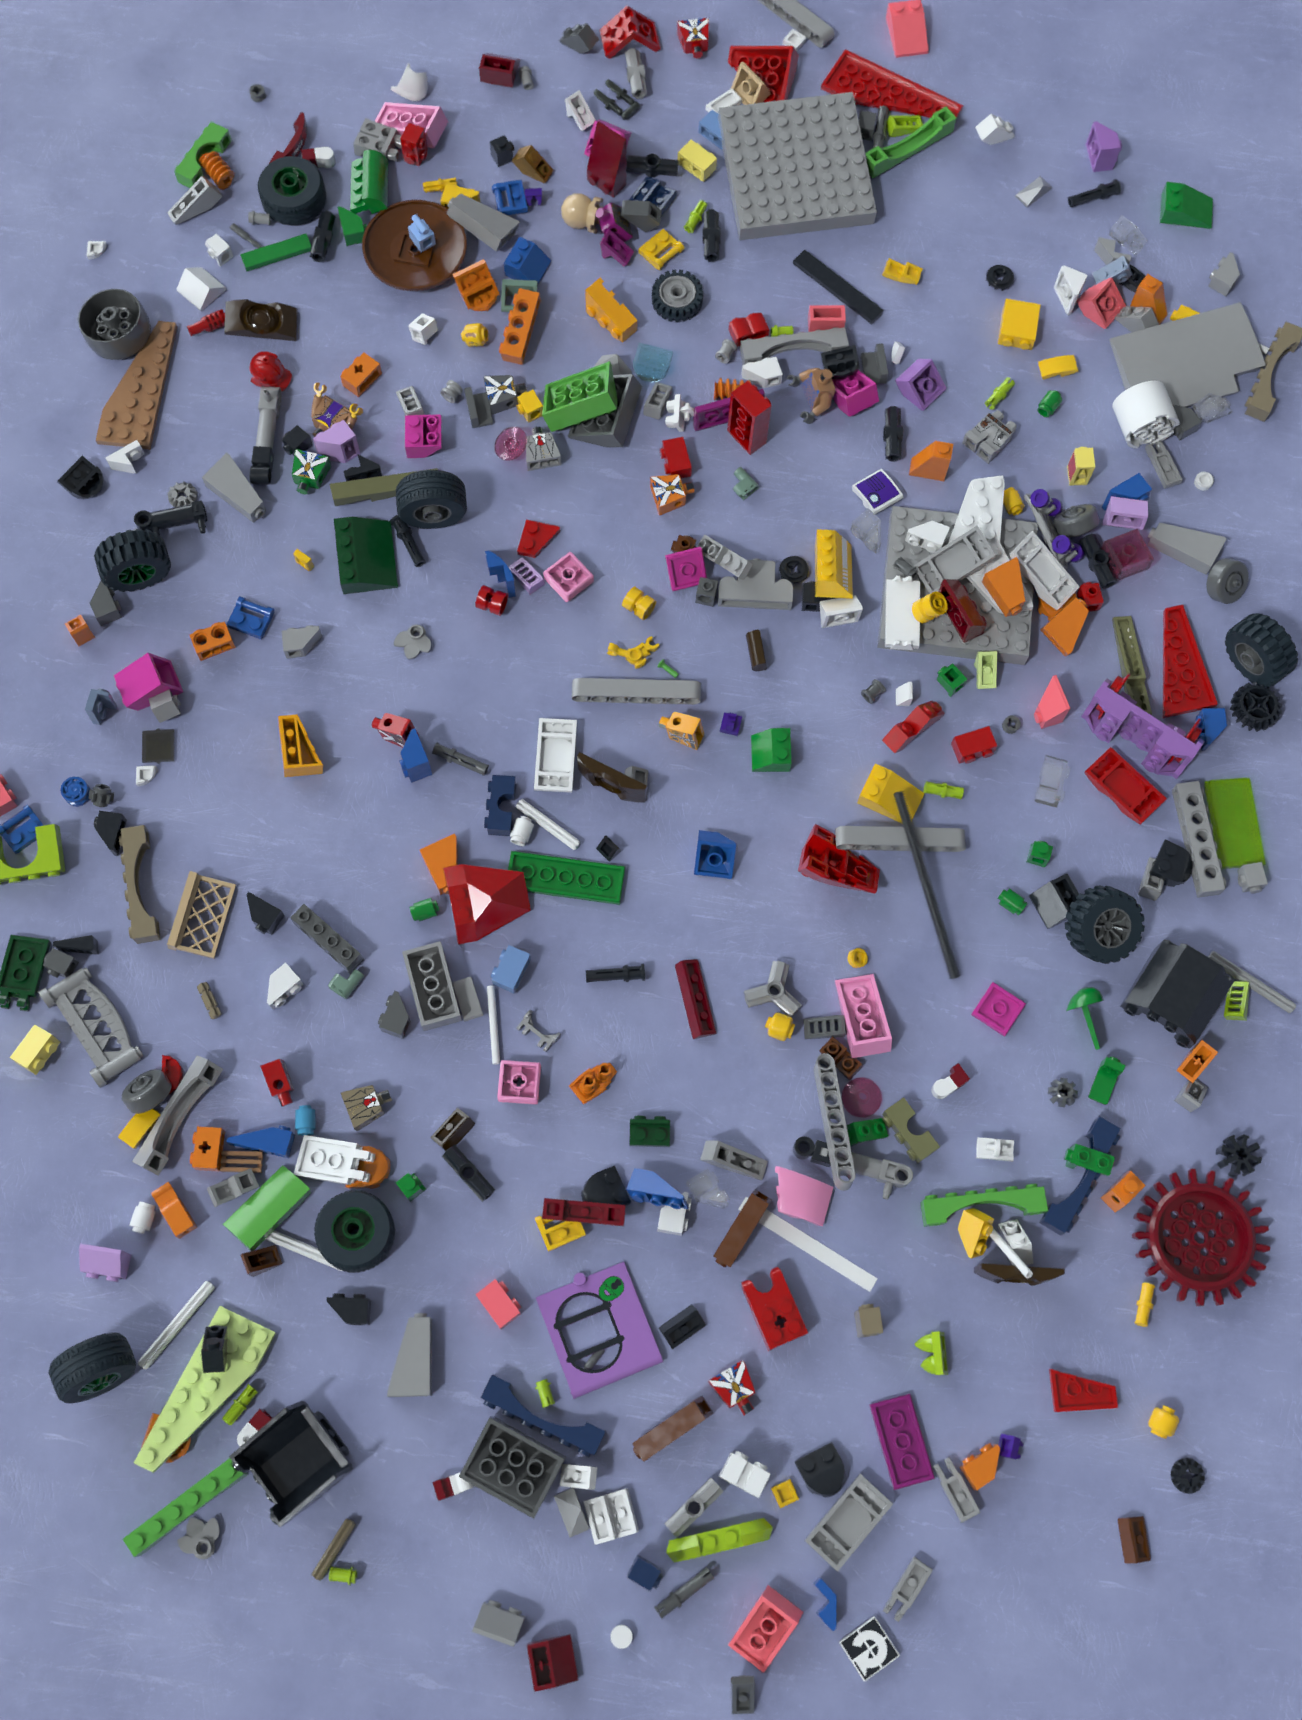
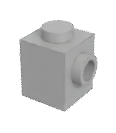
M170 690L149 698L151 710L159 723L181 714L179 709L181 705L177 695L173 696Z
M1262 862L1242 865L1237 870L1238 884L1242 887L1243 892L1259 893L1268 884Z

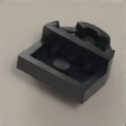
M855 345L821 353L823 368L832 372L831 379L851 376L859 370V360Z
M82 455L58 479L57 483L75 498L89 499L98 494L102 489L103 476L101 470Z
M1165 839L1149 873L1166 881L1164 885L1175 887L1176 885L1184 884L1189 879L1192 872V858L1186 849Z
M615 1166L593 1174L585 1182L581 1192L582 1201L626 1206L632 1203Z
M832 1442L794 1461L805 1482L806 1488L812 1494L830 1497L842 1489L846 1477L845 1469Z

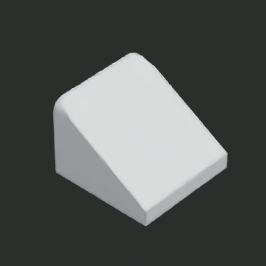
M907 682L896 688V705L910 706L913 700V683Z

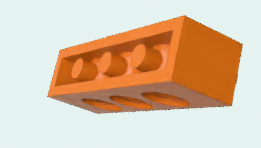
M519 288L518 294L514 295V308L510 310L508 321L510 322L504 329V343L501 342L499 347V353H501L503 361L523 365L541 302L539 292ZM522 308H527V309H528V310L525 311V312H521V311H520ZM518 324L523 325L521 328H516ZM514 340L519 341L515 345L511 344V342Z

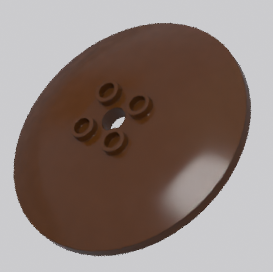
M426 200L397 202L377 213L366 227L362 240L364 260L372 274L390 287L405 291L431 289L448 281L453 276L452 274L456 273L461 267L467 251L465 230L463 226L447 215L448 209L440 204ZM415 214L420 219H424L435 236L436 244L423 252H420V250L418 252L411 251L417 248V246L410 238L408 226L414 223L412 216Z

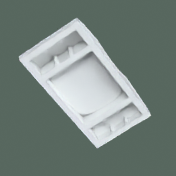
M1033 531L1010 553L1011 559L1018 558L1021 575L1034 585L1038 597L1056 610L1080 587Z
M539 718L534 791L572 793L577 720Z

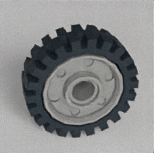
M675 269L672 270V274L666 271L665 276L661 274L659 279L655 280V284L652 287V305L654 310H657L659 316L662 314L663 319L668 317L670 322L675 319V322H679L680 319H682V322H685L687 317L690 320L693 318V315L696 316L698 311L701 310L703 286L694 274L690 276L688 271L683 274V270L680 269L679 273H676Z

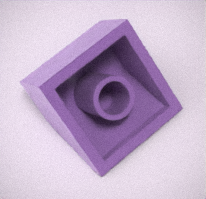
M1097 121L1093 122L1086 142L1093 172L1113 170L1115 162L1118 161V154L1122 150V142L1119 140L1118 134Z
M917 359L895 380L902 395L922 411L947 389L932 359Z

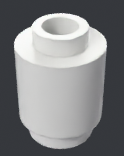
M524 816L516 818L510 834V841L513 844L525 846V843H528L534 827L530 818Z
M139 1202V1205L135 1207L129 1225L133 1227L132 1231L144 1234L145 1230L150 1231L156 1213L154 1205Z

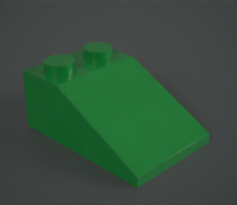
M1167 181L1161 194L1160 223L1211 229L1213 198L1184 183Z

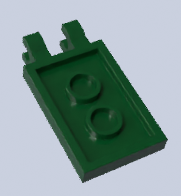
M10 935L0 970L1 1008L9 1009L11 997L19 998L16 1006L20 1007V1011H29L30 997L36 998L44 970V958L49 952L51 945L50 940Z

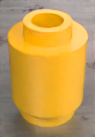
M1014 487L1004 490L1003 504L1007 513L1014 516L1020 514L1025 505L1018 490H1015Z

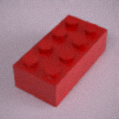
M747 380L731 392L727 431L751 455L767 443L772 405L770 400L763 397L759 393L758 388Z

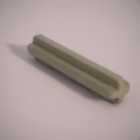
M348 1518L344 1520L312 1572V1576L320 1581L325 1576L356 1525L352 1520Z

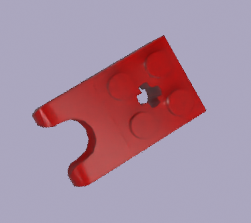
M778 1267L772 1268L770 1271L772 1288L769 1292L762 1293L757 1291L750 1280L741 1282V1288L768 1351L808 1334L785 1278ZM777 1317L785 1321L783 1328L775 1325Z

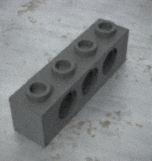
M305 904L290 917L294 925L348 973L351 974L364 960L362 955Z

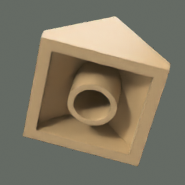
M741 62L731 89L742 98L744 105L762 103L771 93L760 78L744 62Z

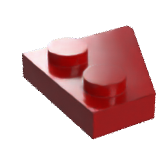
M526 519L517 555L536 558L541 553V550L550 543V540L560 533V527Z

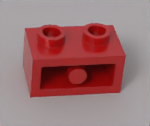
M408 123L400 138L403 159L408 164L420 167L422 161L426 159L428 151L425 129Z

